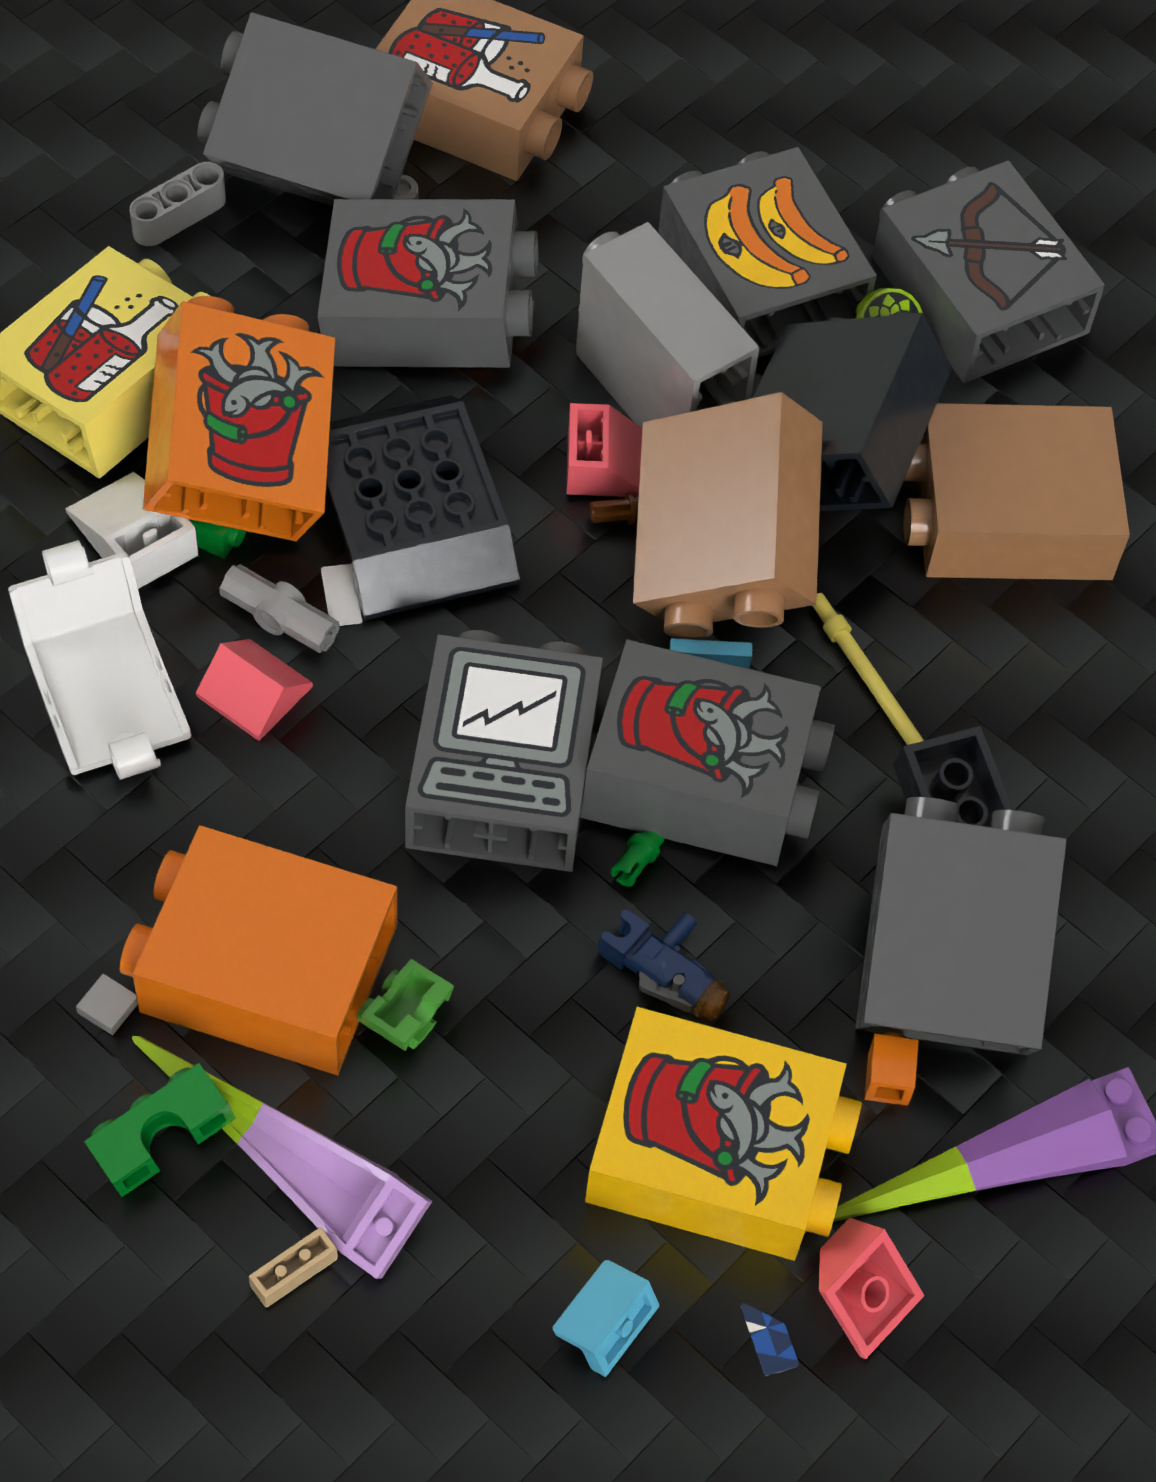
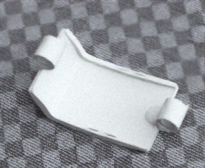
M79 540L43 550L42 555L47 575L12 585L8 591L29 663L70 773L76 775L113 763L116 773L121 780L161 767L160 759L156 758L154 750L191 738V731L145 617L129 555L126 552L88 562L84 547L81 546Z

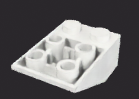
M132 472L65 509L66 513L102 558L126 552L129 555L139 589L198 556L195 527L188 519L143 510L145 480Z

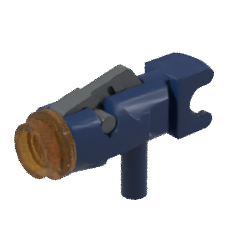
M623 910L620 916L622 920L619 925V933L623 937H617L609 931L603 932L598 942L600 955L620 970L626 966L639 975V990L641 992L665 1001L669 1005L688 1012L699 1019L705 1017L709 1021H713L727 1004L731 993L724 988V982L716 979L695 958L689 959L680 953L679 945L697 925L696 920L691 915L684 913L664 937L660 939L649 931V924L631 911Z

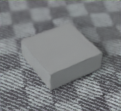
M102 974L77 1004L76 1009L78 1014L113 1035L138 1005L135 993Z

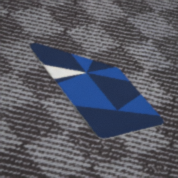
M742 1303L741 1309L763 1373L768 1376L798 1367L799 1362L785 1324L746 1303Z

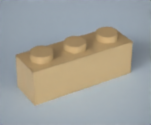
M319 1227L250 1274V1287L267 1308L338 1259L337 1248L323 1229Z

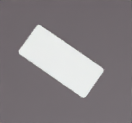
M352 564L322 567L321 574L328 615L339 621V626L362 623L360 605L354 589Z

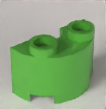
M410 959L400 972L395 969L389 974L382 986V992L385 994L382 997L378 995L375 1000L368 998L361 1006L356 1019L404 1051H406L408 1046L415 1049L437 1023L432 1017L445 1000L449 1001L454 985L413 959Z

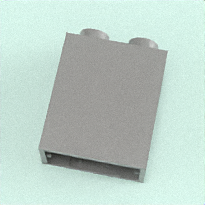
M649 222L621 236L617 232L604 233L590 243L582 257L583 268L578 308L576 354L634 423L643 428V422L751 399L759 346Z

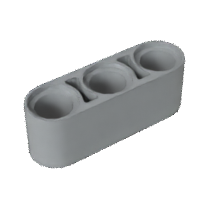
M213 162L196 164L136 198L130 205L132 234L135 241L144 246L157 245L224 206L226 195L224 171L221 166Z

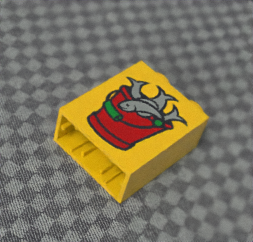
M637 1007L589 1169L585 1202L795 1261L805 1231L829 1237L835 1217L842 1183L820 1178L819 1174L826 1148L849 1154L857 1127L862 1102L839 1096L847 1064Z

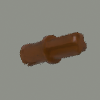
M626 494L625 499L590 503L591 521L593 523L627 521L628 525H634L635 521L638 520L639 496L633 497L632 494Z

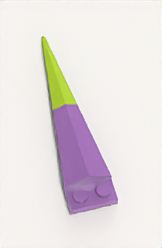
M1129 1067L1092 1081L1088 1079L838 1206L833 1222L982 1189L1125 1166L1156 1154V1121Z

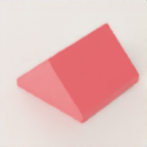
M251 639L220 644L196 691V697L260 741L313 685L310 680Z

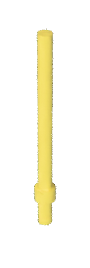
M823 593L817 594L816 605H812V607L823 621V630L832 642H837L905 743L910 745L924 741L850 634L852 628L844 616L841 614L837 615Z

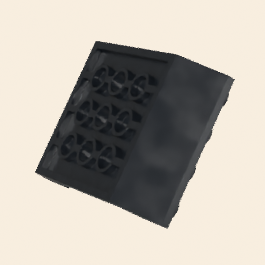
M449 395L330 422L326 489L354 569V589L365 620L519 584V574L509 523L462 400ZM449 470L458 476L452 480H444L438 477V473ZM405 479H413L419 485L413 489H406L400 486L399 483ZM366 488H376L381 493L377 497L369 498L363 496L360 492Z

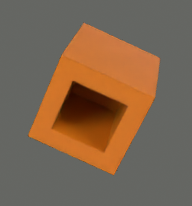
M888 1032L882 1035L874 1034L868 1052L864 1100L909 1105L916 1081L917 1039H909L905 1035L896 1032Z

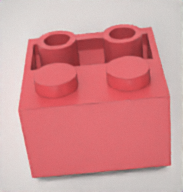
M570 403L567 494L618 497L632 494L633 497H638L642 428L610 405Z

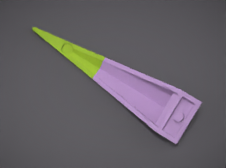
M132 1036L133 1042L169 1077L183 1068L195 1066L143 1037ZM206 1072L236 1118L222 1129L280 1187L317 1228L321 1227L340 1253L374 1278L382 1279L432 1201L399 1178L396 1173Z

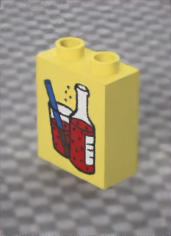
M108 246L0 333V414L100 479L149 437L157 337L159 332L182 301L187 302L194 297L210 295L204 292H197L194 296H191L174 286L166 272L154 261L143 259L136 263Z

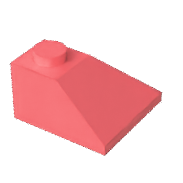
M849 1218L820 1248L819 1292L861 1358L867 1359L925 1295L883 1228Z

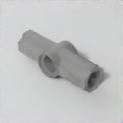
M241 564L238 566L233 565L228 570L219 587L222 597L253 614L256 622L264 630L278 636L284 632L318 653L329 649L340 629L339 621L306 603L302 593L291 584L280 581L275 585Z

